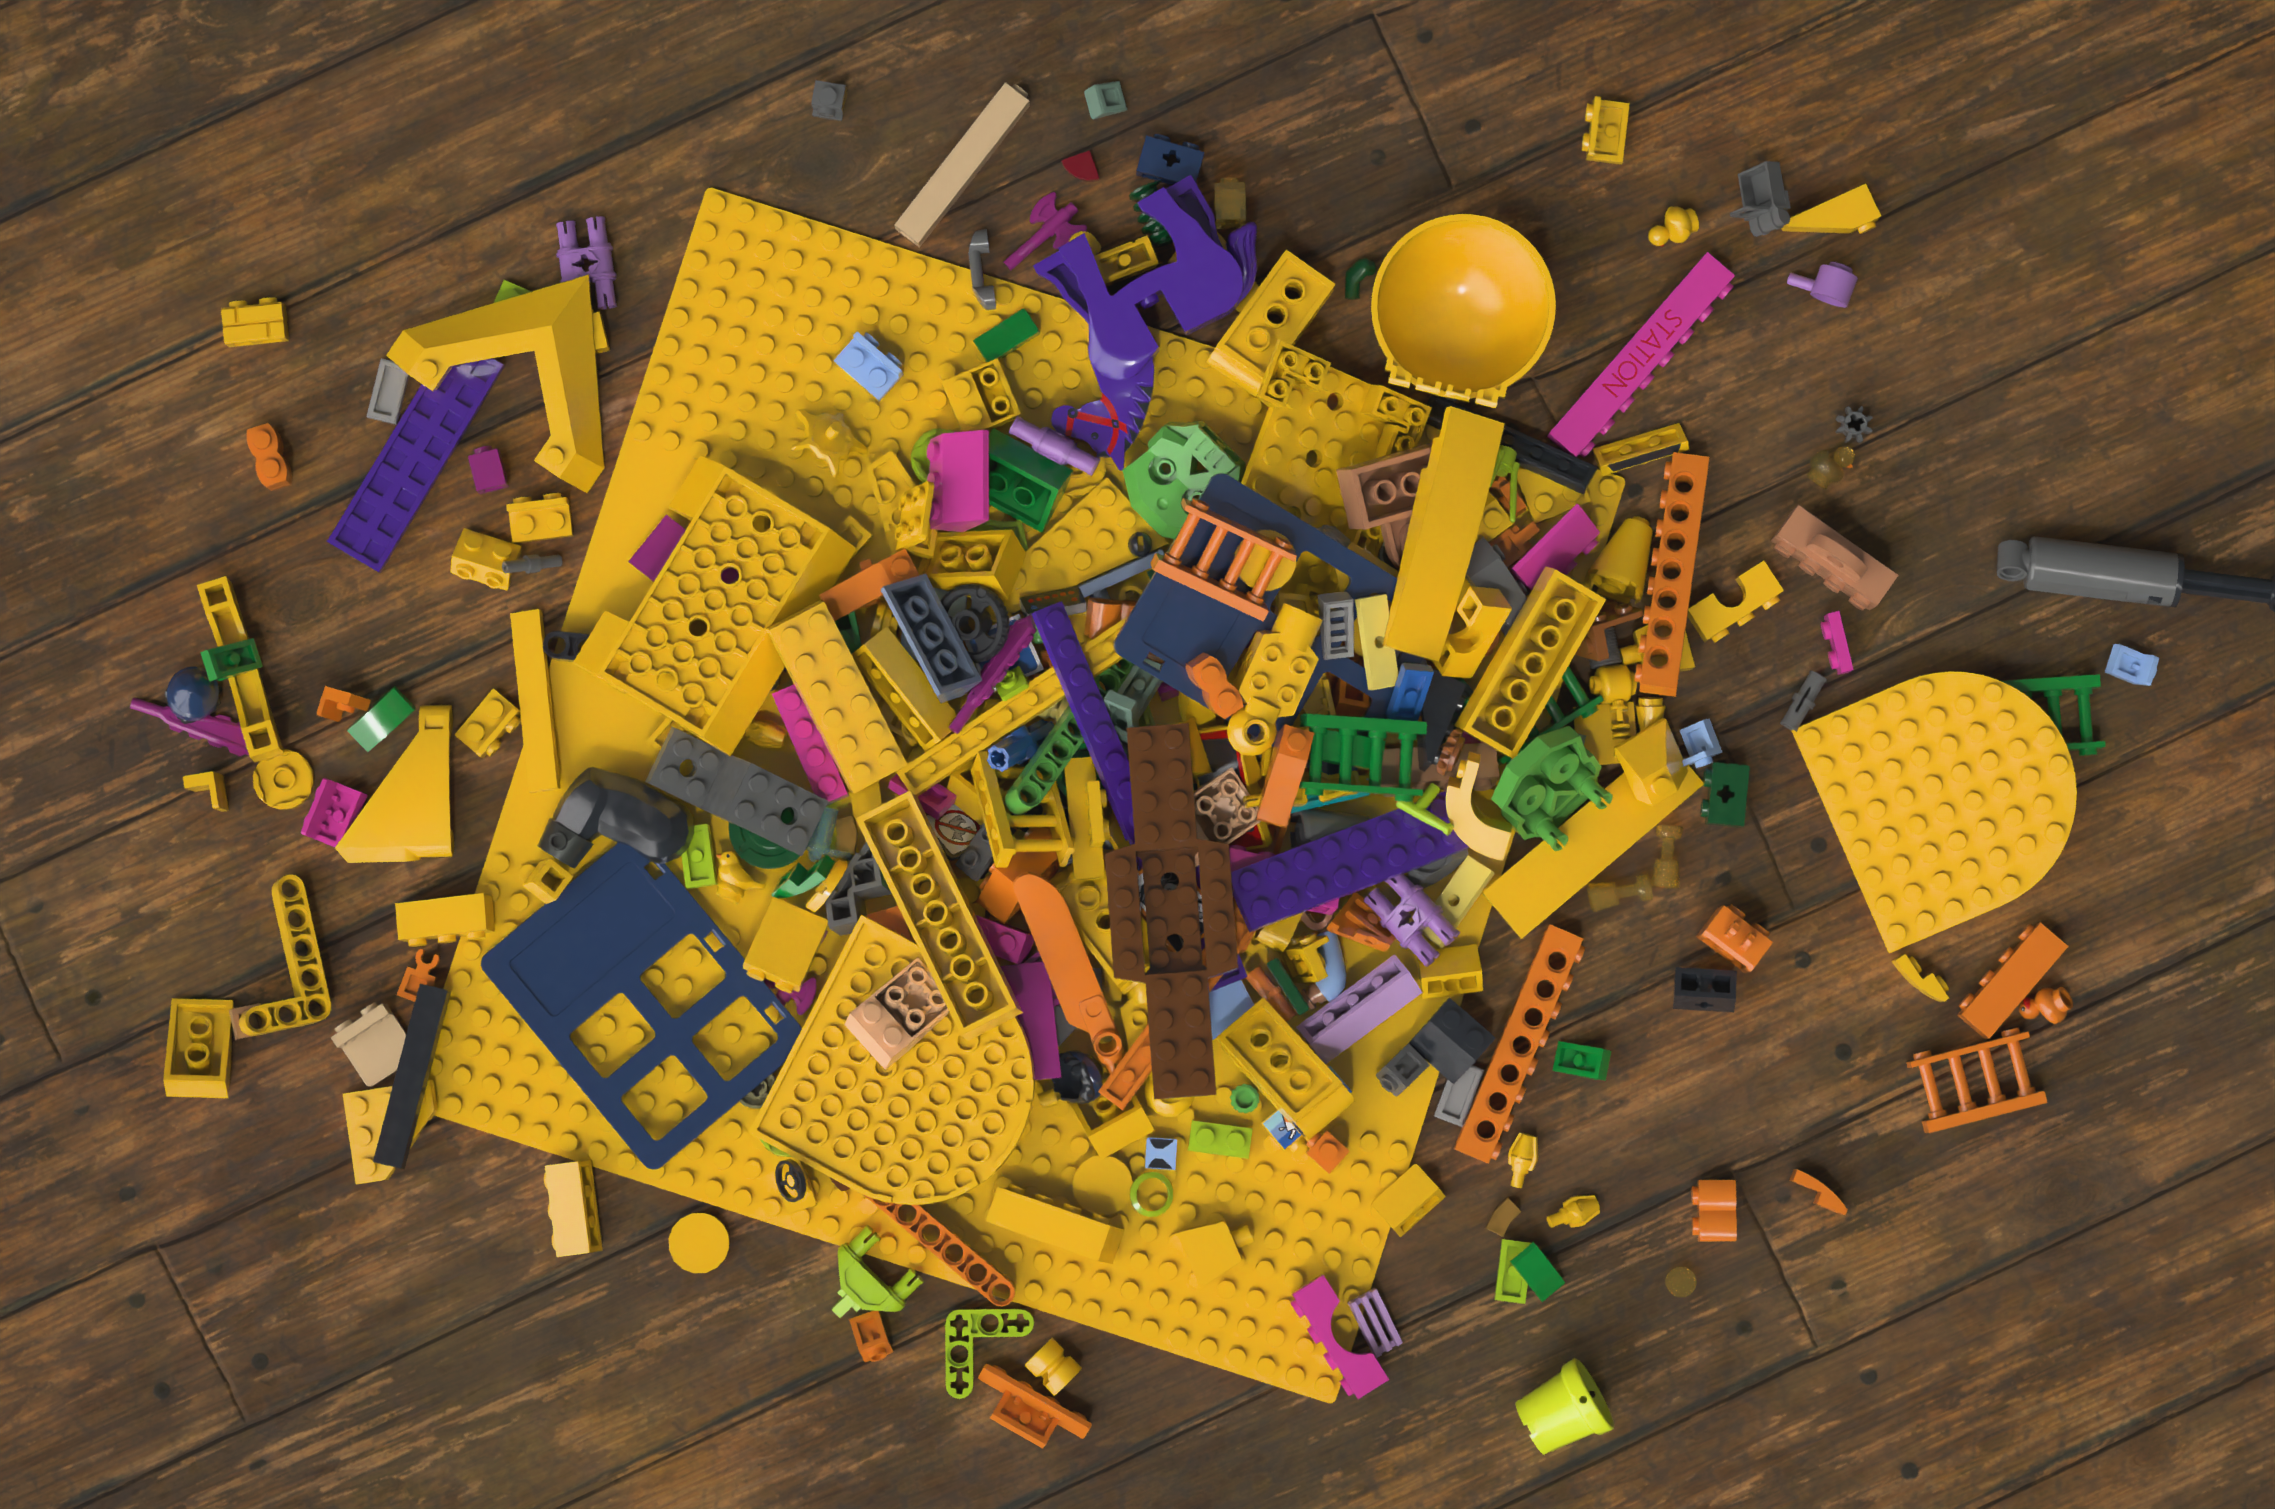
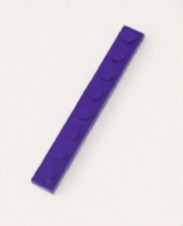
M1061 601L1032 613V617L1101 783L1106 790V795L1123 836L1127 841L1135 837L1129 761Z

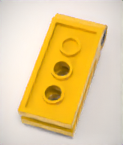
M1285 250L1219 341L1206 363L1257 397L1277 340H1282L1294 346L1331 296L1336 284L1294 254ZM1288 290L1296 291L1300 298L1295 300L1289 299L1285 292ZM1276 314L1281 317L1282 322L1274 324L1268 320L1267 316Z
M1071 863L1049 881L1055 885L1064 897L1081 940L1121 992L1126 994L1138 982L1114 978L1110 928L1104 929L1105 925L1110 922L1106 870L1104 869L1105 876L1100 879L1075 880L1073 863ZM1142 918L1145 971L1147 972L1150 969L1147 923Z
M1264 998L1259 1000L1217 1036L1223 1051L1307 1141L1355 1102V1099L1341 1080ZM1267 1042L1264 1046L1257 1047L1260 1043ZM1287 1063L1284 1067L1277 1068L1278 1065Z

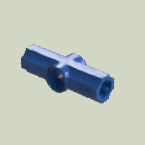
M1041 719L1028 727L1024 725L999 743L993 745L988 750L989 755L987 759L991 768L1003 772L1017 763L1021 765L1031 759L1054 727L1053 722Z

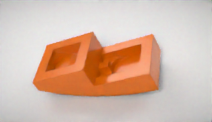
M1793 1170L1789 1181L1817 1191L1814 1204L1838 1214L1846 1215L1848 1209L1826 1185L1803 1171Z

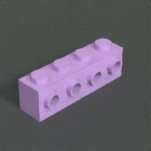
M1394 954L1299 1024L1297 1029L1315 1054L1327 1064L1423 992L1407 968Z

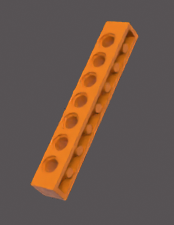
M1673 452L1672 462L1666 461L1664 479L1669 480L1668 491L1662 490L1660 508L1665 509L1664 519L1657 520L1655 537H1661L1660 547L1653 548L1651 566H1657L1655 577L1649 576L1647 595L1653 596L1651 606L1645 605L1643 624H1648L1647 635L1641 634L1639 653H1644L1643 664H1637L1634 681L1640 682V692L1673 697H1676L1709 469V457ZM1685 482L1690 484L1692 489L1688 492H1680L1676 489V486L1679 483ZM1677 511H1683L1688 515V518L1684 521H1676L1673 519L1672 514ZM1672 540H1679L1684 546L1679 550H1673L1667 544ZM1667 569H1676L1680 575L1675 579H1669L1663 573ZM1669 597L1676 604L1671 608H1664L1659 602L1661 599ZM1665 626L1672 633L1667 637H1660L1655 633V630ZM1660 655L1665 657L1668 662L1663 666H1655L1652 664L1651 659Z
M1551 924L1547 925L1464 1125L1456 1140L1454 1150L1489 1164L1490 1159H1497L1503 1145L1498 1140L1502 1131L1508 1132L1515 1115L1510 1114L1514 1102L1520 1104L1524 1096L1526 1087L1522 1086L1526 1074L1532 1076L1538 1059L1534 1058L1538 1046L1543 1048L1548 1039L1550 1031L1546 1030L1550 1018L1555 1020L1562 1003L1558 1002V998L1562 990L1567 992L1574 975L1569 972L1573 963L1579 964L1586 947L1581 945L1584 938ZM1553 952H1558L1564 957L1565 963L1560 970H1555L1549 965L1548 959ZM1542 980L1550 982L1553 987V992L1548 998H1543L1537 993V985ZM1530 1008L1537 1009L1541 1014V1020L1536 1026H1531L1525 1021V1013ZM1518 1036L1525 1037L1529 1042V1049L1524 1054H1518L1513 1049V1041ZM1507 1064H1511L1517 1069V1077L1512 1082H1506L1501 1077V1070ZM1499 1092L1505 1097V1106L1501 1110H1494L1489 1105V1098L1493 1093ZM1484 1120L1489 1121L1494 1128L1493 1134L1486 1139L1480 1137L1477 1132L1478 1124Z

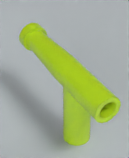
M1430 783L1416 804L1406 801H1397L1396 803L1397 808L1443 831L1447 836L1451 834L1454 828L1453 824L1446 823L1426 810L1440 792V788L1434 783Z

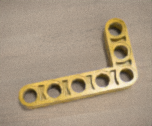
M293 874L283 876L273 884L272 898L295 998L255 1006L244 1011L240 1016L239 1026L241 1031L249 1036H258L314 1024L325 1019L331 1011V1001L303 881ZM283 882H288L294 887L293 897H287L283 894ZM290 912H295L300 916L301 924L299 927L292 926L289 923L288 915ZM297 941L303 942L307 946L308 953L305 957L299 956L296 953L295 944ZM304 971H308L314 976L313 986H307L303 983L302 973ZM310 1001H316L320 1005L321 1013L319 1016H314L309 1012L308 1005ZM281 1007L290 1010L292 1018L289 1023L283 1022L280 1019L279 1010ZM252 1013L258 1014L261 1017L262 1025L260 1029H255L250 1025L249 1017Z

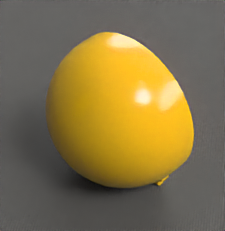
M1456 214L1435 218L1417 226L1404 235L1383 260L1374 282L1371 300L1374 332L1379 346L1387 358L1385 371L1391 372L1388 383L1407 388L1412 383L1416 386L1415 390L1469 402V399L1476 398L1475 404L1496 408L1498 397L1505 398L1507 387L1520 380L1541 357L1552 333L1556 309L1552 278L1536 248L1523 235L1510 226L1495 219L1473 214Z

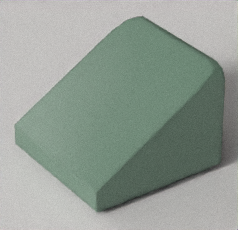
M1120 81L1096 84L1084 92L1091 119L1127 110Z

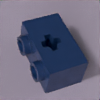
M1154 134L1153 137L1146 136L1136 170L1137 176L1154 181L1163 180L1161 183L1174 185L1191 175L1197 184L1204 159V152L1199 151L1200 147L1198 145L1183 142L1182 146L1170 142L1171 138L1160 134ZM1170 155H1175L1176 162L1178 163H1173L1172 167H1168L1165 159H1169Z

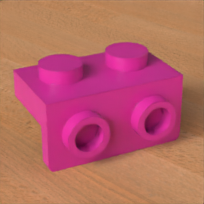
M323 778L315 792V799L310 811L304 819L301 834L336 847L360 814L367 794Z

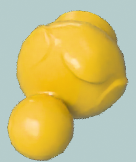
M1678 206L1669 207L1665 213V227L1661 225L1652 227L1648 233V239L1653 245L1661 247L1666 244L1668 239L1675 243H1683L1689 238L1691 233L1697 232L1699 229V222L1695 211L1691 208L1684 210Z

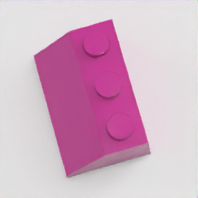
M989 430L942 433L932 438L927 447V458L930 460V473L928 474L927 481L934 483L929 519L930 529L965 532L988 521Z
M1576 504L1512 567L1510 573L1515 581L1519 579L1524 584L1530 594L1545 566L1567 575L1577 565L1574 559L1581 552L1587 555L1599 543L1595 538L1600 534V531L1583 509Z

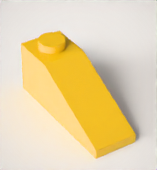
M1865 183L1791 217L1790 222L1781 229L1782 231L1820 233H1852L1858 230L1860 234H1863L1876 227L1875 222L1878 221L1881 214Z

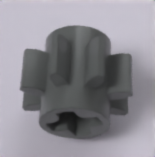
M1848 406L1845 408L1846 417L1838 415L1835 419L1841 423V427L1835 433H1843L1846 436L1845 443L1851 438H1856V441L1861 443L1863 441L1861 433L1870 434L1873 431L1867 427V422L1872 419V416L1865 417L1862 414V406L1857 412H1852ZM1851 418L1854 422H1860L1857 432L1854 428L1849 429L1847 426Z

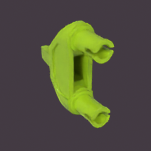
M868 1225L849 1244H842L838 1248L841 1289L837 1293L842 1298L831 1310L839 1318L851 1307L856 1312L860 1308L862 1310L886 1312L901 1311L905 1307V1300L924 1283L920 1275L909 1283L917 1273L910 1268L893 1287L887 1286L863 1262L862 1256L881 1239L875 1232L868 1240H865L873 1231Z

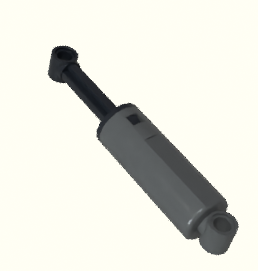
M2039 536L2031 537L2028 546L2017 540L2003 541L1998 545L1997 576L2006 581H2019L2023 579L2024 587L2027 590L2175 608L2179 603L2181 593L2267 603L2269 608L2275 612V575L2270 579L2188 570L2185 569L2184 555L2181 553Z

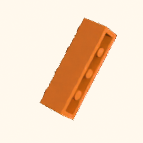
M2041 922L2036 923L2034 926L2028 924L2018 935L2021 941L2014 949L2008 947L1999 957L1998 961L2001 962L1999 967L1994 972L1992 970L1987 971L1978 983L1981 985V988L1974 995L1970 992L1958 1005L1962 1010L1957 1016L1984 1039H1990L2069 947Z

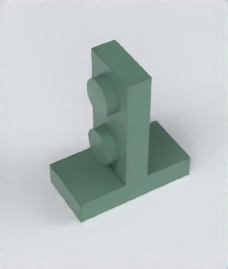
M1147 658L1144 659L1146 663L1160 670L1161 664ZM1134 665L1118 692L1109 690L1104 698V704L1114 727L1117 726L1126 732L1127 728L1140 727L1139 719L1163 681Z

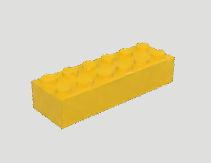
M1545 566L1454 726L1505 756L1514 759L1606 599L1558 570Z
M819 600L766 628L850 792L856 793L908 765L824 601Z

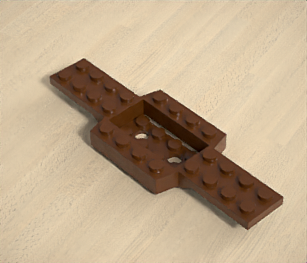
M1189 723L1127 728L1135 844L1105 853L1114 978L1146 984L1154 1100L1217 1095L1208 979L1239 969L1229 844L1198 839ZM1197 853L1199 858L1207 968L1202 962L1195 856ZM1137 857L1142 860L1150 962V969L1147 972L1145 971ZM1169 872L1176 874L1179 878L1178 887L1171 891L1164 889L1161 885L1162 876ZM1172 934H1178L1183 938V948L1178 952H1171L1166 948V939Z

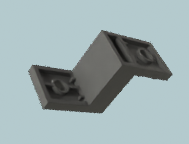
M671 727L645 781L800 856L803 855L828 803L826 799L753 763L733 755L730 757L715 747L674 727ZM690 759L693 763V770L690 774L683 776L679 770L680 764L684 760ZM791 807L794 811V818L789 823H783L781 813L785 808Z

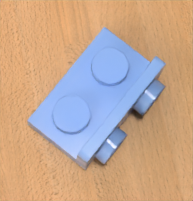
M857 331L850 343L834 359V362L880 402L904 375L900 369L902 363L890 352L885 356L879 351L877 347L880 344L870 334L866 332L862 336Z

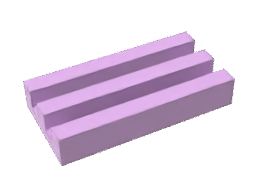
M1373 1288L1348 1302L1364 1338L1376 1358L1381 1356V1353L1392 1350V1347L1403 1343L1377 1289ZM1370 1298H1372L1382 1318V1321L1391 1337V1340L1389 1341L1368 1300ZM1360 1303L1363 1304L1382 1343L1380 1346H1377L1358 1306Z

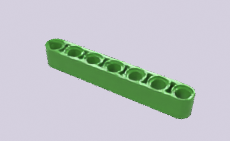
M1123 658L1118 661L1121 668L1115 663L1094 678L1103 701L1109 690L1118 692L1133 668V663ZM1099 681L1104 684L1106 691L1102 689ZM1070 706L1066 708L1005 796V804L1010 812L1021 815L1037 806L1083 743L1084 739ZM1068 725L1074 730V735L1069 731ZM1052 747L1057 750L1059 757L1055 756ZM1036 770L1040 771L1043 780L1038 777ZM1020 792L1026 796L1027 802L1023 801Z

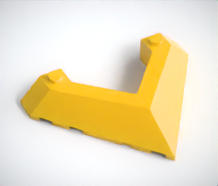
M589 275L403 330L386 356L408 375L430 390L435 391L454 365L535 351L551 436L534 461L560 479L586 493L589 492L604 470Z

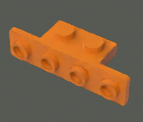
M985 1364L978 1376L979 1380L1003 1393L990 1419L1042 1449L1045 1447L1056 1425L1063 1427L1082 1439L1085 1438L1092 1426L1081 1413L1071 1412L1060 1406V1403L1055 1398L1043 1396L1034 1391L1033 1387L1027 1382L1013 1379L1001 1367Z

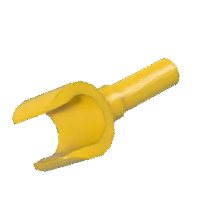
M1035 1080V1092L1042 1107L1050 1108L1058 1105L1054 1090L1043 1091L1039 1081Z

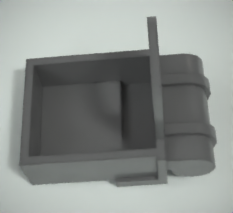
M1766 161L1738 174L1743 207L1731 212L1730 217L1744 218V221H1749L1751 233L1756 237L1767 235L1775 229H1781L1790 222V216L1786 210L1791 207L1788 191H1784L1780 162Z

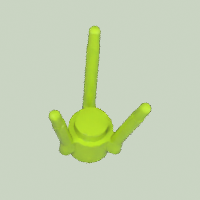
M1500 445L1490 487L1496 476L1505 477L1508 473H1511L1509 511L1510 522L1513 523L1516 520L1517 474L1520 464L1515 462L1517 453L1514 449Z

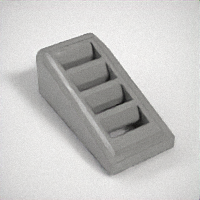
M1348 592L1318 595L1319 618L1323 620L1320 626L1323 659L1354 657L1353 598ZM1343 617V621L1330 622V618ZM1344 629L1345 633L1331 635V631ZM1345 641L1344 646L1331 647L1332 642Z

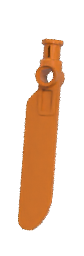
M1030 871L1024 872L1014 880L1013 889L1065 1018L1070 1025L1089 1033L1099 1062L1105 1065L1110 1076L1116 1068L1114 1064L1117 1063L1118 1065L1126 1054V1050L1064 897L1054 884L1041 875ZM1104 1036L1113 1037L1108 1043L1103 1044L1099 1042Z

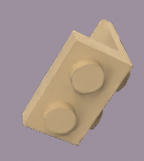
M376 1002L364 1008L360 1012L362 1017L352 1023L349 1019L335 1028L337 1034L331 1037L336 1047L343 1049L367 1086H374L397 1071L406 1038V1032L388 1005L380 1004L378 1006Z

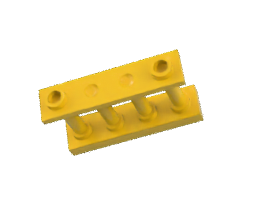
M978 751L971 768V774L995 867L1007 868L1012 855H1015L1016 852L1056 851L1060 867H1066L1071 854L1075 852V839L1069 832L1056 781L1040 802L1044 805L1046 815H1010L1009 812L1005 811L1004 807L1005 796L1008 791H1003L1002 788H999L997 779H1017L1025 766L1010 767L1001 772L998 769H992L987 762L988 751ZM1036 770L1038 777L1043 780L1040 771ZM1020 792L1023 801L1027 802L1026 796ZM1010 827H1049L1052 839H1016L1012 836Z

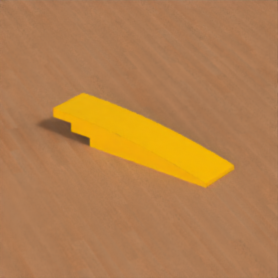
M1452 406L1446 407L1440 436L1433 439L1428 466L1421 469L1383 646L1439 662L1475 545L1505 423Z
M1687 765L1688 773L1679 790L1656 805L1651 806L1636 800L1625 773H1622L1605 788L1613 796L1610 804L1601 798V801L1607 806L1606 808L1599 809L1590 800L1558 827L1560 831L1568 836L1566 846L1556 839L1563 849L1554 851L1543 840L1487 887L1482 894L1519 938L1522 939L1702 787L1703 781Z

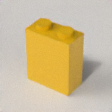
M773 897L744 960L743 969L747 970L748 976L756 980L764 981V978L775 982V987L784 992L792 993L793 990L800 992L828 929V920Z

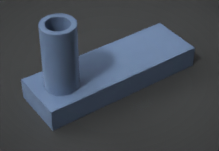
M1161 548L1146 556L1137 558L1077 586L1084 598L1090 596V598L1111 599L1106 590L1107 587L1152 568L1150 563L1155 553L1164 556V551Z

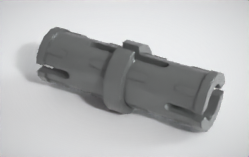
M1810 670L1799 692L1793 694V702L1780 724L1789 730L1797 732L1809 709L1813 710L1815 706L1813 702L1827 679Z

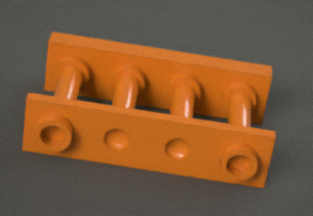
M1183 498L1181 505L1189 514L1170 552H1166L1164 556L1155 553L1150 563L1153 571L1264 622L1269 609L1266 603H1264L1263 595L1282 558L1285 557L1295 561L1297 555L1291 548L1292 544L1278 536L1273 540L1209 510L1210 505L1200 499L1193 498L1190 501ZM1200 518L1217 526L1197 566L1193 565L1191 569L1181 564L1182 560L1180 557ZM1230 531L1243 537L1244 540L1225 578L1216 581L1208 577L1210 573L1207 571L1227 532ZM1255 544H1258L1272 552L1252 591L1244 594L1236 590L1237 586L1235 583Z
M2018 1027L2002 1031V1038L1936 1055H1932L1930 1050L1913 1054L1914 1060L1906 1062L1907 1068L1919 1066L1931 1111L1928 1114L1929 1119L1922 1121L1924 1132L1932 1133L2047 1103L2045 1091L2036 1092L2035 1087H2031L2019 1040L2030 1038L2029 1032L2020 1033ZM2003 1044L2008 1045L2019 1086L2017 1091L2018 1097L2006 1099L2005 1094L2001 1093L1990 1052L1991 1047ZM1978 1051L1990 1098H1987L1988 1104L1977 1107L1976 1102H1972L1960 1055ZM1944 1059L1949 1060L1960 1101L1958 1106L1959 1112L1948 1115L1946 1109L1943 1110L1931 1066V1063Z

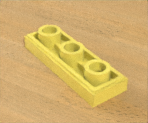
M1387 594L1355 599L1368 690L1395 686L1398 677L1395 649L1383 646L1389 619Z
M1469 855L1435 902L1437 906L1440 905L1442 907V915L1455 928L1458 927L1495 874ZM1460 899L1459 903L1456 906H1453V903L1456 900ZM1429 927L1422 931L1424 937L1439 947H1444V942Z

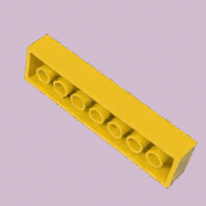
M908 791L856 818L960 1035L969 1041L1023 1013L918 797L911 791Z

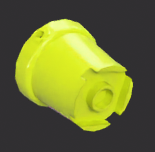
M1576 1358L1564 1364L1560 1373L1515 1402L1523 1425H1527L1531 1432L1529 1436L1543 1455L1591 1434L1602 1435L1614 1429L1612 1415L1599 1388L1585 1366ZM1590 1391L1595 1392L1594 1398L1591 1397Z

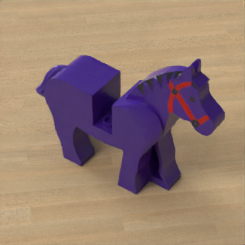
M1191 175L1167 189L1163 187L1137 202L1142 213L1156 220L1168 232L1176 249L1177 262L1164 265L1140 276L1113 296L1108 293L1085 233L1059 247L1058 252L1033 265L1038 276L1045 278L1055 285L1064 300L1088 323V354L1102 392L1100 400L1089 402L1080 409H1075L1068 405L1056 408L1051 418L1052 426L1058 433L1066 437L1087 442L1097 452V457L1112 458L1120 471L1124 469L1125 452L1137 438L1145 421L1154 388L1155 370L1153 359L1160 351L1137 308L1142 306L1143 310L1148 309L1159 302L1158 296L1162 294L1187 336L1232 313L1248 295L1256 278V223L1249 221L1232 231L1227 237V250H1225L1217 235L1214 214Z

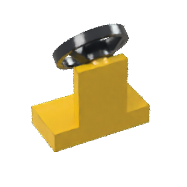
M775 1154L769 1156L776 1184L781 1193L787 1214L816 1206L817 1202L804 1163L794 1157H783Z

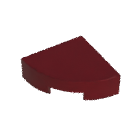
M1090 150L1061 160L1064 169L1073 177L1086 182L1100 180Z

